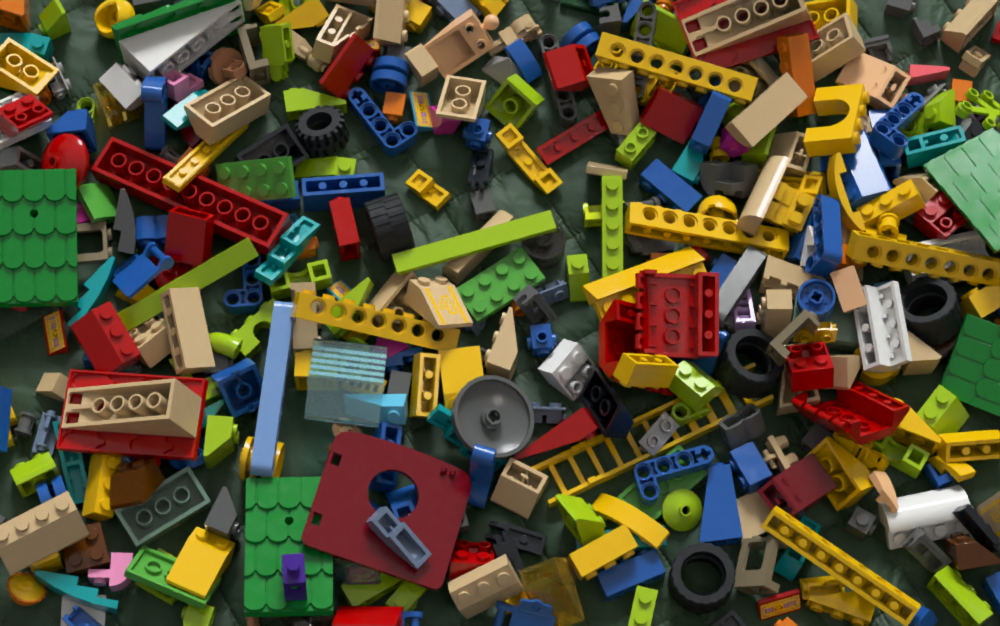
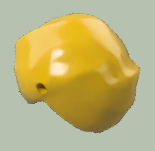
M126 0L104 1L94 13V22L99 34L107 39H114L111 26L135 16L133 6Z

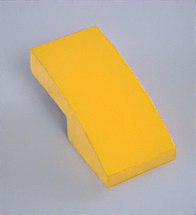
M420 169L405 182L418 197L437 211L451 198L448 191L437 185L432 177Z
M938 455L930 457L928 460L941 474L949 472L957 482L973 478L976 473L964 461L945 463Z

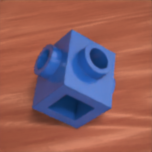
M478 118L476 122H469L468 127H464L462 138H465V146L473 150L486 149V144L491 143L493 133L490 131V120Z
M551 323L530 325L529 337H526L527 349H531L532 356H549L553 352L554 346H557L556 334H552Z

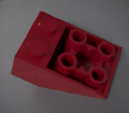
M811 453L772 478L757 492L771 511L775 506H778L798 520L836 489L838 485L815 455Z

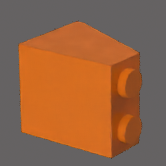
M0 0V26L22 33H30L29 0Z

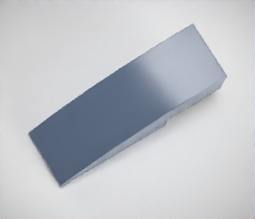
M387 506L378 508L365 522L389 548L415 569H418L432 555L407 524L400 522Z

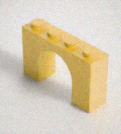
M863 83L816 88L813 102L818 116L838 114L847 116L844 120L832 126L806 129L803 143L808 157L834 155L839 152L841 154L856 153L857 146L861 142L860 132L864 129L863 119L867 116L866 106L870 102L869 92L865 90Z

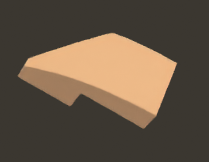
M873 471L868 477L880 494L876 501L878 503H886L890 512L896 513L899 510V506L890 478L886 472Z

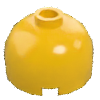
M721 195L705 198L697 210V213L707 216L738 220L737 209L734 203L729 198Z

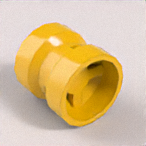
M715 137L709 148L711 150L709 154L710 161L720 159L722 162H727L730 159V156L720 149L721 137Z

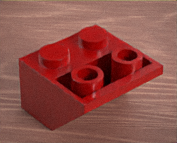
M571 44L543 53L545 65L548 68L551 83L555 90L581 92L590 86L586 76L594 69L585 45Z
M29 94L0 107V130L9 138H13L45 123L54 116V113L35 96Z
M940 191L925 203L926 207L915 212L913 226L928 238L947 239L967 220L946 195Z
M825 342L785 346L791 352L785 362L787 380L791 392L833 387L834 366Z
M466 540L456 541L451 555L452 558L450 559L449 582L494 560L495 550L493 544L486 541L479 543Z

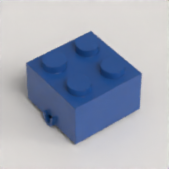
M246 358L211 375L219 397L224 401L225 411L231 417L236 418L246 412L252 413L259 406L263 380L256 364L251 359Z

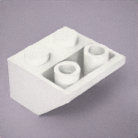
M115 63L99 78L100 82L125 109L132 111L144 103L141 102L143 81L141 82L136 78L138 74L130 66Z
M563 339L540 365L538 370L549 384L570 400L575 401L580 395L595 364L579 343Z

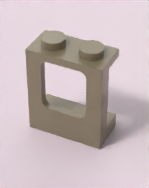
M257 23L252 25L245 24L237 28L239 49L248 70V77L260 86L271 83L268 59L264 58L255 61L251 48L259 46Z
M106 221L77 224V233L101 231L103 235V251L78 254V265L105 263L111 256H114L113 247H109V241L113 240L112 229L107 227Z
M806 309L802 311L769 343L765 353L781 367L791 353L785 345L803 327L813 336L821 324L818 316L812 311L808 312Z
M768 535V537L752 536V538L743 539L733 588L746 595L778 593L780 585L772 581V575L778 549H786L788 545L773 535ZM750 548L765 550L762 567L759 570H746Z

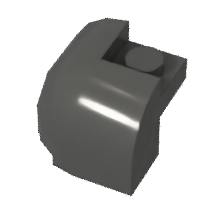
M720 159L700 162V181L703 189L710 196L729 195L745 198L749 196L756 183L758 164L739 160L722 162Z

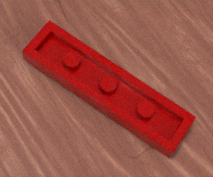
M597 111L536 148V152L544 165L547 167L608 130L609 127L602 111Z

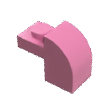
M172 69L161 76L167 77V97L177 103L204 87V80L191 73L185 75Z
M111 552L110 569H88L90 583H93L95 586H106V583H109L111 592L124 589L132 581L124 577L126 568L134 559V554Z

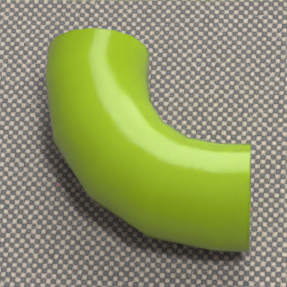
M209 333L213 353H219L232 359L237 357L243 340L226 333Z

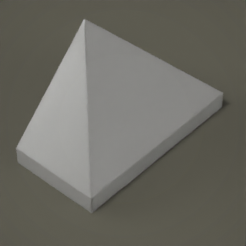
M493 56L481 69L484 74L500 85L515 73L521 77L516 65L509 57Z

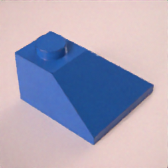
M88 109L67 111L46 130L50 141L60 134H73L85 143L88 153L97 152L94 123Z

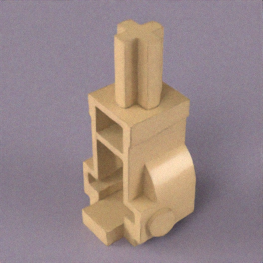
M525 14L516 19L509 27L498 32L500 38L494 41L495 47L489 50L488 53L492 57L518 38H521L524 43L532 42L536 38L541 39L543 32L539 25L534 23L530 15Z

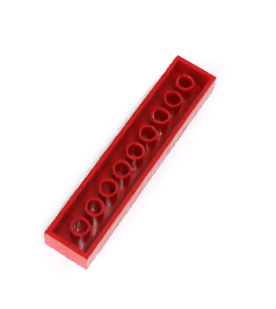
M115 137L110 138L91 168L96 181L107 184L119 191L120 189H125L128 195L166 212L178 205L214 214L213 233L236 243L249 237L257 252L265 256L279 244L280 236L292 226L288 213L199 174L180 192L173 190L163 184L162 179L176 164Z

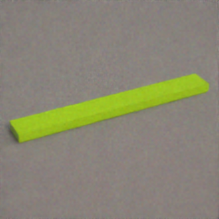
M551 210L391 255L398 276L556 231L557 228Z
M249 237L117 314L127 331H130L163 312L160 295L169 288L199 287V290L256 258L259 254Z

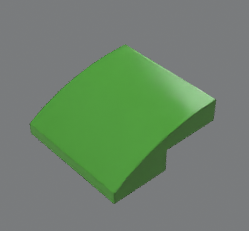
M88 183L82 184L77 189V196L91 223L106 221L109 224L115 221L118 202L107 184Z

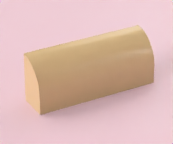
M786 72L729 122L725 128L740 144L752 148L808 96Z
M771 156L766 160L735 226L736 228L753 236L755 235L764 219L790 158Z
M499 210L481 229L512 221L514 217L506 211ZM493 249L448 261L442 267V273L458 285Z
M199 287L169 288L160 295L176 375L195 374L216 367Z

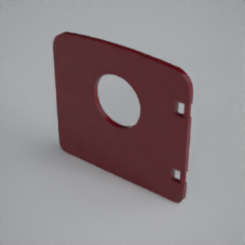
M353 431L341 432L335 437L331 445L301 536V542L304 546L429 590H438L444 582L472 486L471 479L462 469L414 449ZM334 454L341 457L338 466L331 464ZM389 471L401 473L408 477L416 487L418 501L415 509L409 515L397 519L400 522H405L432 554L418 569L413 568L398 556L365 523L376 512L368 499V487L371 480L380 473ZM314 514L322 516L319 526L311 524Z

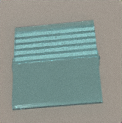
M314 338L310 371L307 376L308 389L304 419L378 428L382 394L385 389L384 374L387 347Z

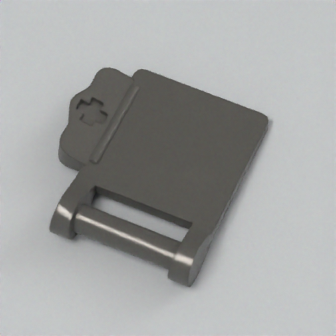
M657 196L640 202L646 205L661 206L660 199ZM630 202L623 203L624 215ZM624 233V242L629 246L632 254L641 253L642 256H648L651 253L666 252L675 248L674 242Z

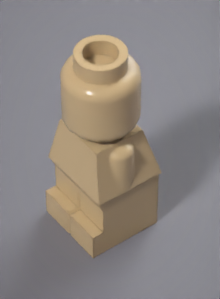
M291 29L295 56L305 61L316 72L321 71L325 73L330 64L313 58L312 47L305 38Z

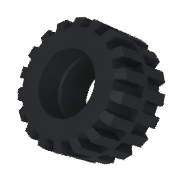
M324 105L323 107L316 106V108H310L296 120L295 131L298 140L309 156L312 155L314 158L333 156L334 153H339L340 149L345 148L346 143L349 142L350 133L344 114L334 106Z

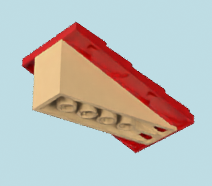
M679 0L672 3L693 58L727 69L778 53L777 37L793 33H808L809 42L820 39L805 0Z
M70 369L56 449L59 451L94 453L97 455H123L197 461L209 381L205 378Z

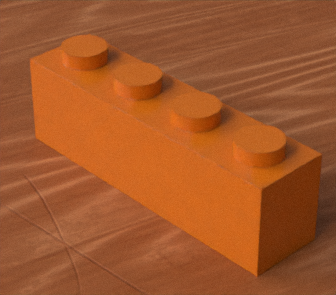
M793 33L777 37L781 75L787 72L808 96L788 117H802L817 113L813 102L815 85L808 33Z

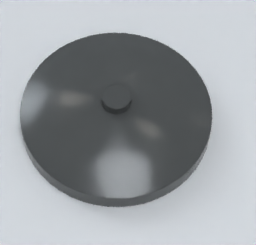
M494 375L477 377L462 387L453 401L451 419L454 431L461 443L471 452H473L474 445L479 444L496 449V460L505 459L519 452L531 438L534 429V412L530 400L518 385L506 378Z

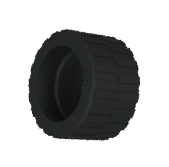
M392 193L364 203L370 231L382 261L392 259L391 254L415 248L408 218L398 193Z
M923 278L911 282L902 289L900 294L907 331L909 330L928 346L948 341L958 333L962 326L963 316L955 288L949 282L939 278ZM927 308H942L937 313L929 316H915Z
M744 328L732 334L726 342L714 371L718 381L729 393L740 398L756 399L764 395L780 377L784 370V364L779 367L765 353L769 343L774 339L766 334V332L754 328ZM736 353L747 354L759 363L763 374H754L743 368L736 357Z
M700 542L688 545V547L683 548L676 555L669 572L668 588L669 592H671V597L681 608L695 614H708L718 610L726 603L734 587L736 575L734 563L722 548L711 543ZM697 561L711 564L721 575V587L716 593L707 596L692 593L685 587L681 579L684 567Z

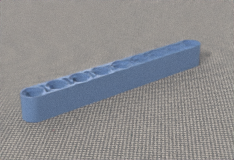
M274 301L251 459L250 475L273 477L295 317L290 316L293 306L292 302Z

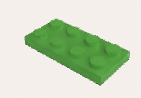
M291 156L215 164L218 183L258 201L297 197Z
M520 247L456 289L468 313L476 324H479L512 303L513 298L528 284L535 288L543 283L545 276L525 250Z
M678 444L666 455L680 452L684 449ZM686 460L678 461L679 465L683 467L689 465ZM661 465L658 467L661 472L668 471L666 466ZM705 470L659 482L660 493L658 500L652 506H645L640 502L634 483L617 498L636 507L656 521L662 516V504L670 492L676 489L692 490L708 474ZM645 472L641 478L648 477V474ZM652 491L644 492L646 497L651 498L655 496Z
M143 545L126 568L124 577L204 610L219 587L222 578H219L207 597L202 599L166 583L165 580L176 559Z

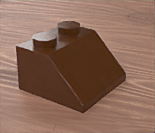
M141 458L130 463L126 461L116 467L117 470L110 476V508L113 510L141 505L149 499L165 480L154 458L146 460Z
M963 532L951 533L950 537L944 538L946 555L952 560L950 565L957 570L1000 564V558L969 536L963 535Z

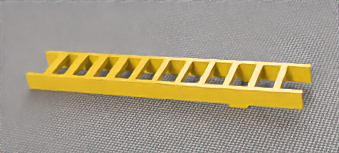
M753 362L743 368L753 372L755 371L756 364ZM724 389L718 395V398L728 415L735 414L737 411ZM771 394L756 402L753 398L742 399L746 405L754 404L760 409L771 404L774 396ZM677 398L634 418L632 428L642 424L647 432L650 428L649 420L661 416L664 411L667 413L672 410L673 406L682 400ZM707 403V408H710L712 411L706 416L710 424L699 428L696 421L688 423L687 426L691 433L680 437L677 431H675L671 435L674 441L663 445L654 456L649 452L642 455L629 431L626 439L637 458L623 464L610 440L611 438H605L603 434H600L589 441H583L560 454L532 466V468L539 472L548 468L563 495L577 496L635 468L640 462L657 458L671 451L678 444L682 446L718 429V422L724 417L718 419L710 404ZM602 442L606 443L618 466L606 473L592 450V447ZM585 450L599 474L596 477L594 475L588 478L587 482L573 456ZM566 459L580 483L579 486L568 491L554 465ZM555 497L547 501L548 508L558 505Z

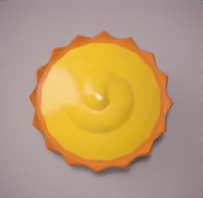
M19 571L17 574L7 578L6 586L9 596L19 605L32 606L41 602L46 597L45 594L48 592L45 589L46 586L38 582L34 574Z

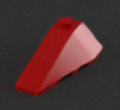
M582 407L519 452L514 458L521 460L580 442L584 439L589 441L597 435L596 431L599 428L588 410Z

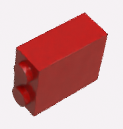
M658 84L639 119L641 124L684 145L685 141L690 140L692 137L693 127L696 122H699L703 114V108L701 104Z
M337 197L333 201H329L340 260L343 262L361 258L360 240L350 198Z
M178 205L169 210L164 254L169 255L174 260V263H187L193 268L211 259L215 215Z

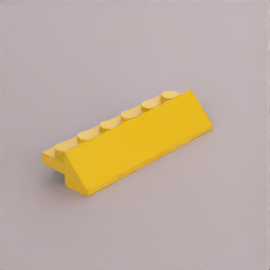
M689 246L583 285L582 290L589 306L593 305L601 322L613 300L619 299L635 304V292H639V289L635 288V274L639 273L640 270L654 269L657 270V273L695 275L698 272H707L703 264L705 259Z

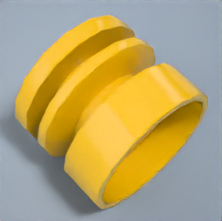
M251 436L247 437L240 454L239 479L242 481H246L250 472L254 437ZM282 442L277 443L273 477L278 478L281 475L285 454V443Z

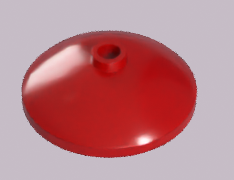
M68 133L60 134L54 137L44 149L40 169H76L78 189L84 182L88 172L89 154L85 143L78 136Z

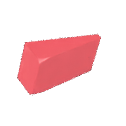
M911 64L907 71V74L911 76L907 86L946 79L950 67Z

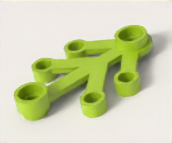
M969 88L965 93L966 98L980 107L972 106L971 103L964 100L959 102L954 108L956 115L962 119H967L970 114L986 115L987 118L982 122L983 128L990 130L997 126V129L1000 131V122L997 125L995 123L996 117L1000 119V104L993 100L994 95L990 91L984 90L979 98L978 91L974 88Z

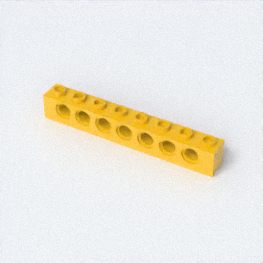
M602 32L595 53V58L602 64L610 65V63L618 65L619 69L637 70V74L646 77L651 74L657 76L656 79L659 81L668 82V80L676 82V85L679 87L687 88L691 86L696 88L695 91L707 94V91L712 93L714 90L735 99V103L746 106V103H751L758 78L606 32ZM615 48H620L623 50V55L615 57L612 55V51ZM634 54H640L643 60L635 63L631 60V57ZM655 59L662 62V66L658 69L651 66V62ZM678 65L682 71L675 75L671 73L670 68ZM698 71L701 74V78L699 80H692L690 73ZM711 77H718L721 83L718 86H712L709 83V79ZM733 82L739 84L740 90L732 92L729 89V84Z
M630 202L625 212V234L743 254L748 246L751 245L781 260H784L789 251V230L779 227H769L760 224L753 236L735 227L738 220L724 219L718 216H707L701 213L668 209L640 202Z
M856 230L851 231L846 254L854 263L863 264L864 262H870L872 266L883 268V265L890 266V269L895 271L907 269L910 273L916 275L928 273V276L940 279L943 276L948 277L947 279L953 282L964 280L966 283L978 286L979 283L985 284L986 287L1000 286V258ZM874 246L873 252L867 254L868 249ZM893 250L892 256L887 257V253ZM913 254L912 258L906 261L907 256ZM932 257L931 262L925 265L926 260ZM951 261L950 266L948 268H944L945 264ZM970 265L968 271L964 272V268ZM989 268L988 273L983 276L984 270Z
M303 289L302 293H295L291 317L434 350L457 347L460 329H438L440 336L437 340H433L432 332L437 328L425 318L422 321L415 319L414 314L403 312V316L395 314L396 310L383 308V311L375 310V305L363 303V307L355 305L356 301L343 298V302L335 300L336 296L324 293L322 297L314 296L315 291ZM315 301L320 303V310L317 313H314L311 309ZM335 306H338L341 312L340 315L335 318L332 315V309ZM355 311H359L361 315L360 320L354 322L352 319V314ZM376 315L381 320L377 327L372 324V319ZM395 320L400 322L398 331H394L392 328ZM415 325L420 327V333L417 336H414L412 333V328Z
M778 506L772 509L761 527L904 626H908L921 606L920 603Z

